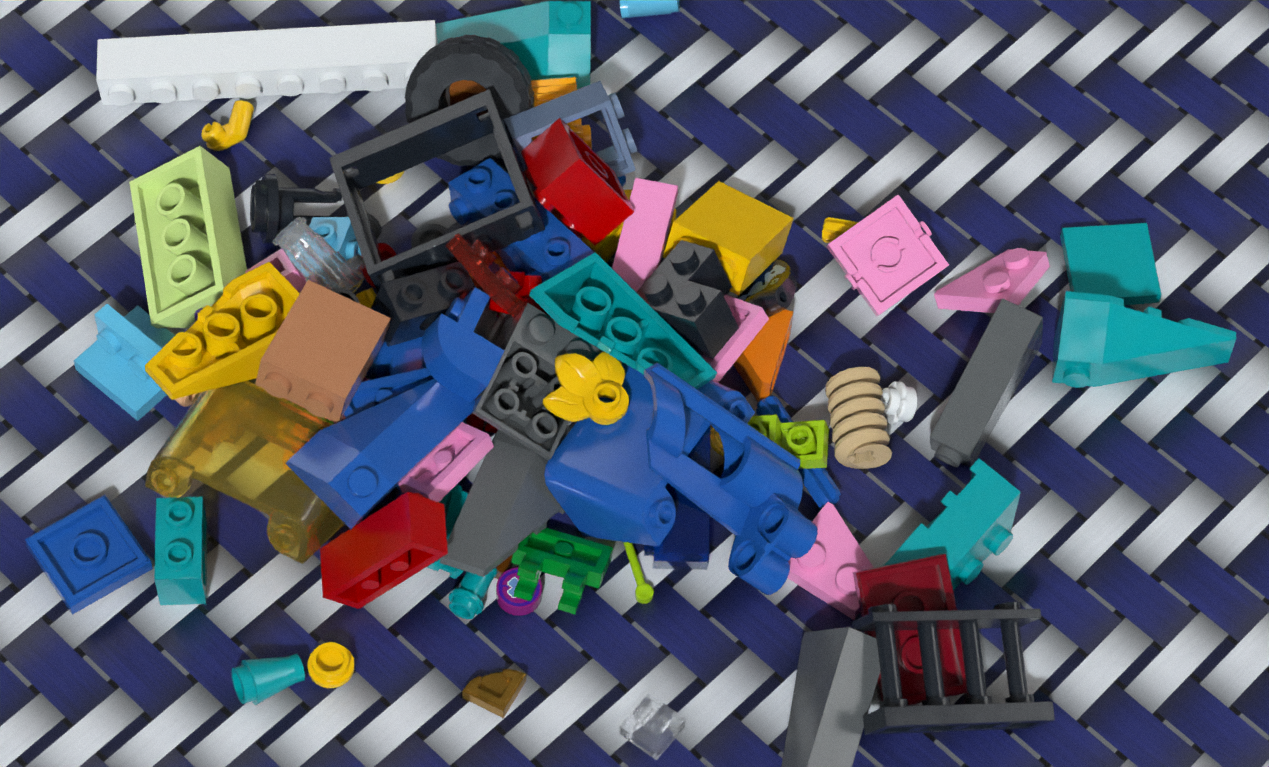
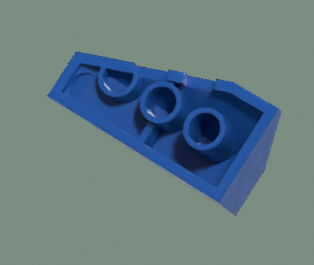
M432 379L320 430L286 462V465L350 529H353L472 413L475 400L470 403L440 385L435 379Z

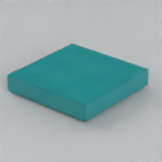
M1147 223L1062 228L1060 238L1070 291L1115 296L1124 299V305L1160 302L1162 294Z

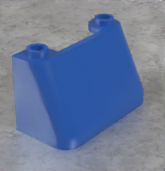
M622 362L621 364L625 371L622 387L629 396V406L626 414L620 420L610 425L598 424L591 418L576 422L555 450L552 459L547 462L544 473L545 483L548 490L584 537L659 546L675 522L676 507L672 496L665 488L668 482L649 468L646 429L651 426L654 412V401L650 383L644 378V374ZM713 380L697 389L745 423H748L755 414L746 398L734 389ZM599 398L604 403L613 402L610 398ZM683 405L685 413V441L682 453L688 456L710 425L717 432L718 430L716 426Z

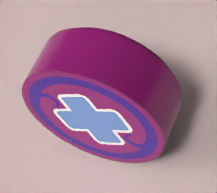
M519 567L505 571L499 577L496 584V599L499 606L505 612L522 616L533 612L540 605L542 600V583L539 579L532 601L514 597V590L520 576H517Z

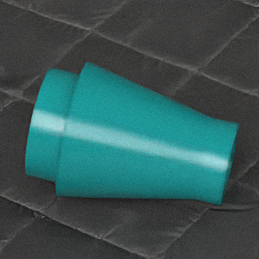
M297 654L286 657L242 660L241 666L232 668L231 672L235 692L242 704L252 702L254 705H257L291 685L305 680L304 667Z

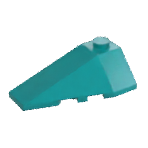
M546 1L435 24L438 44L451 37L455 38L463 35L489 37L499 41L519 57L524 67L527 68L531 80L576 77L577 90L590 85V1Z
M596 252L531 289L529 295L561 327L644 374L645 369L659 363L696 389L713 380L717 375V372Z
M1065 291L1054 335L1052 383H1062L1074 388L1085 386L1098 387L1228 363L1236 341V332L1190 318L1182 319L1178 322L1161 317L1162 310L1149 306L1144 312L1124 307V299L1111 295Z

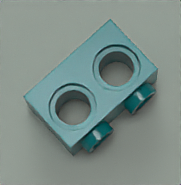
M203 496L156 498L154 580L160 606L206 604L208 523Z

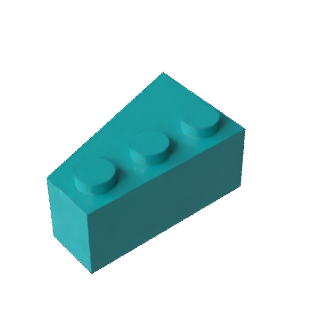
M978 458L970 468L972 475L967 486L958 496L949 491L941 500V503L946 508L927 526L921 523L884 566L938 554H946L953 590L961 582L966 585L971 583L982 570L984 565L982 562L992 553L995 556L1000 555L1012 541L1014 535L1011 533L1021 492Z

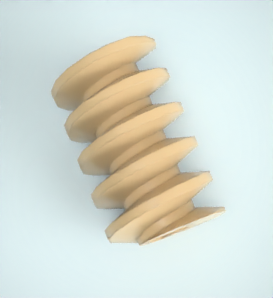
M855 367L841 371L829 379L825 388L828 398L827 407L831 414L830 426L833 429L832 441L835 444L834 456L842 465L854 469L879 467L886 464L892 456L891 449L887 447L890 436L884 431L888 423L887 419L882 415L885 411V404L880 400L883 394L882 388L878 385L880 375L870 367Z

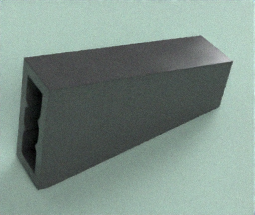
M1002 298L930 435L931 449L936 451L934 455L940 461L953 467H958L961 463L971 468L1042 345V316Z
M850 627L804 632L781 767H852L864 728L863 716L868 714L880 674L876 638Z

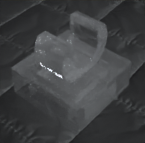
M647 693L620 725L619 734L657 760L684 729L686 719L656 697Z

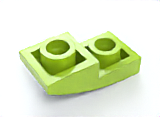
M777 414L752 416L747 423L800 460L798 469L827 468L829 427L825 420L781 423Z

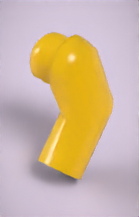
M236 101L233 104L228 123L224 125L218 122H213L212 125L210 123L206 124L202 129L201 137L206 142L207 147L214 151H223L244 141L247 137L254 112L253 105L247 101Z

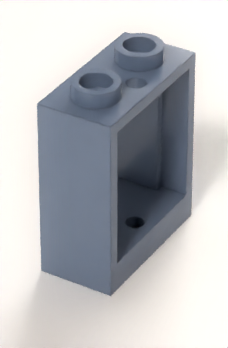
M597 81L504 119L523 169L526 170L528 167L521 151L532 142L531 138L543 133L559 118L567 124L600 110L613 146L596 152V154L614 170L617 178L635 171L636 169L630 154L637 152V148L629 129L621 130L617 119L625 116L616 93L607 95L601 81ZM527 178L531 190L533 192L537 188Z

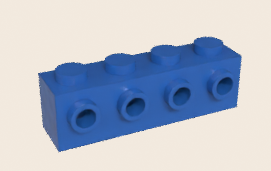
M491 158L448 182L451 197L449 210L453 218L460 225H469L520 203L509 174ZM534 198L545 230L531 235L526 240L517 241L495 252L501 257L509 271L525 272V275H540L543 283L595 252Z

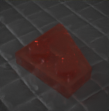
M457 233L445 245L490 298L514 318L527 306L517 291L521 287L519 282L505 268H500L494 262L497 259L496 256L479 239L472 244Z

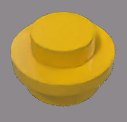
M327 642L319 645L310 654L307 667L309 676L314 683L324 688H337L351 679L355 664L353 655L346 647L335 642Z

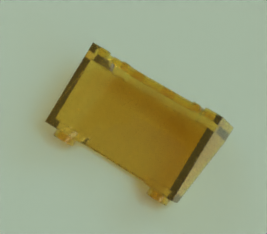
M249 381L201 392L151 461L148 468L145 487L169 498L181 497L190 489L194 478L269 515L267 536L270 543L281 554L301 564H304L345 524L286 465V462L315 434L335 424V422L317 417L307 409L285 398L274 397L264 388Z

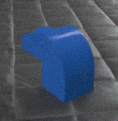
M476 287L463 300L456 297L446 314L441 313L426 329L422 340L423 359L433 378L440 385L470 403L488 386L505 351L473 332L490 299V295Z

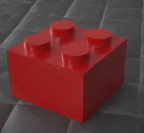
M562 119L556 120L521 151L528 167L524 170V173L537 188L533 191L535 197L548 211L551 212L556 208L563 215L561 220L564 225L578 238L583 234L596 246L635 212L614 170Z

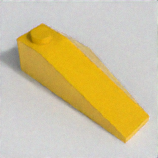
M270 262L233 279L223 288V295L211 307L206 305L198 313L197 321L186 332H178L145 365V371L171 400L256 379L264 353L300 293Z

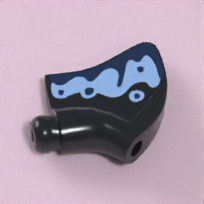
M775 260L736 298L762 307L769 317L788 308L796 290V276L785 261Z

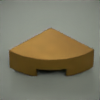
M503 669V672L491 673L483 677L478 676L465 686L462 691L463 698L504 718L524 686L526 674L517 670Z

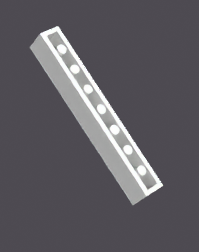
M435 20L98 39L96 81L102 104L126 106L133 103L157 102L165 104L172 101L186 100L211 101L214 99L238 97L251 99L257 96H296L308 93L336 94L343 91H381L383 89L406 88L411 72L420 58L438 44Z

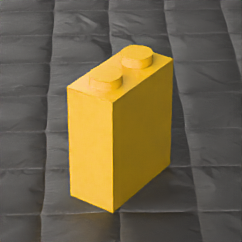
M718 181L673 222L663 258H666L681 240L714 249L732 285L729 291L739 296L782 254L794 218Z

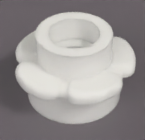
M894 381L888 388L882 390L883 394L880 399L885 404L883 414L887 416V422L892 425L897 424L899 421L909 422L917 408L915 389L906 386L903 382Z

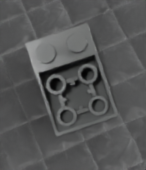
M527 303L505 321L494 343L505 351L488 386L476 397L472 413L549 461L552 459L569 422L554 415L542 404L543 399L548 394L562 387L555 372V358L558 355L576 353L585 356L593 362L602 350L561 327L553 318Z

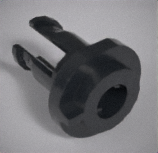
M263 174L262 180H256L255 185L251 189V230L261 234L263 243L275 244L278 231H307L313 217H342L294 216V203H338V201H342L340 189L334 188L332 191H321L315 188L278 187L276 174Z

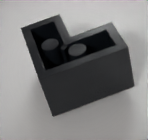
M681 240L636 292L699 355L713 359L739 329L724 298L732 288V285L714 249Z

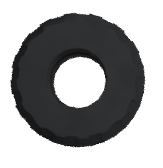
M476 35L451 37L428 50L412 70L404 97L407 123L414 122L449 107L446 99V88L450 84L461 80L474 81L482 85L486 90L489 89L503 119L534 107V91L532 89L531 77L519 57L499 41ZM491 133L436 158L458 166H477L489 158L493 161L502 158V154L494 133Z

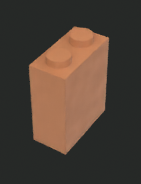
M307 280L260 361L255 385L264 388L274 397L285 398L306 408L317 417H326L338 423L381 349L391 318Z

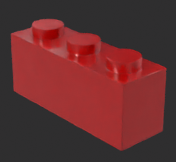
M406 492L376 513L369 515L368 518L357 524L353 529L341 533L339 537L320 548L323 598L360 609L448 554L444 504L425 498L419 493Z

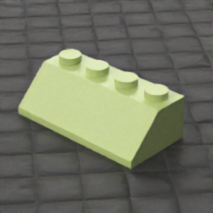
M201 146L129 182L151 325L155 328H190L195 320L194 313L206 305L211 307L223 295V288L233 279L245 274L247 270L230 168Z

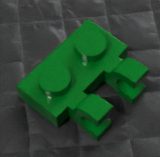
M545 528L537 535L532 532L518 544V550L512 555L511 563L520 565L517 576H520L514 590V597L532 601L540 575L544 572L564 578L562 582V589L564 591L558 604V610L576 614L585 585L600 588L611 563L614 547L549 528Z

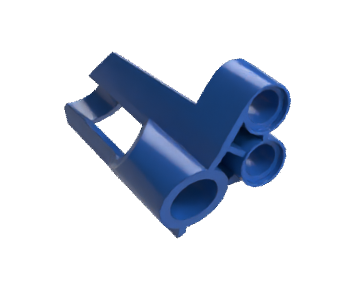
M659 363L650 366L644 370V378L650 383L654 401L653 420L651 426L646 429L649 468L736 536L728 563L731 573L765 595L777 592L788 578L790 571L788 561L790 558L796 559L807 554L814 545L818 534L815 523L798 511L803 492L802 476L798 471L800 460ZM683 405L716 426L724 450L725 464L722 476L718 477L682 453L685 441V413Z

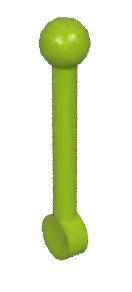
M623 542L637 584L635 598L639 603L647 604L653 599V588L645 583L633 543Z

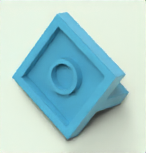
M106 304L94 314L98 330L96 335L97 341L74 360L75 369L138 421L167 396L147 374L145 365L175 335L167 328H155L152 326L150 315L138 305L123 317L110 305Z

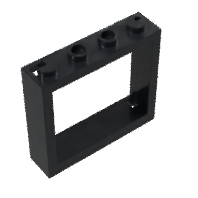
M489 89L329 158L368 275L378 292L382 283L463 261L466 264L475 259L484 258L490 253L517 241L526 240L531 235L545 230L503 116ZM488 109V113L477 116V113ZM494 133L520 203L387 260H383L360 189ZM353 166L357 167V169L352 170L348 173L346 171V169H349Z

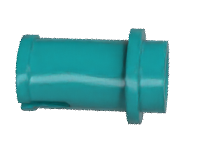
M494 568L484 577L466 571L458 589L451 590L449 594V609L455 615L464 619H473L475 615L480 614L484 608L482 600L492 580L498 573L497 569Z

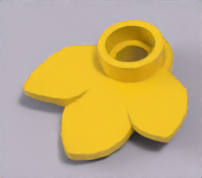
M606 352L600 353L593 362L585 356L576 353L558 355L555 358V372L562 387L551 392L543 399L542 404L547 410L567 421L578 422L591 418L594 422L601 425L613 424L626 414L629 406V396L622 387L625 371L618 359ZM599 398H610L613 402L604 403Z

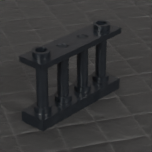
M1020 602L1000 603L994 605L993 610L897 612V607L893 604L877 605L868 608V615L853 621L852 628L857 631L876 632L884 701L879 702L880 709L863 716L865 735L1032 729L1054 721L1053 701L1034 702L1033 695H1028L1020 635L1021 626L1041 618L1040 609H1022ZM1001 628L1010 696L1005 698L1006 703H993L992 696H987L979 629ZM938 629L960 630L968 698L964 699V704L951 705L950 698L945 697L937 636ZM895 630H918L926 700L922 701V706H908V699H903Z

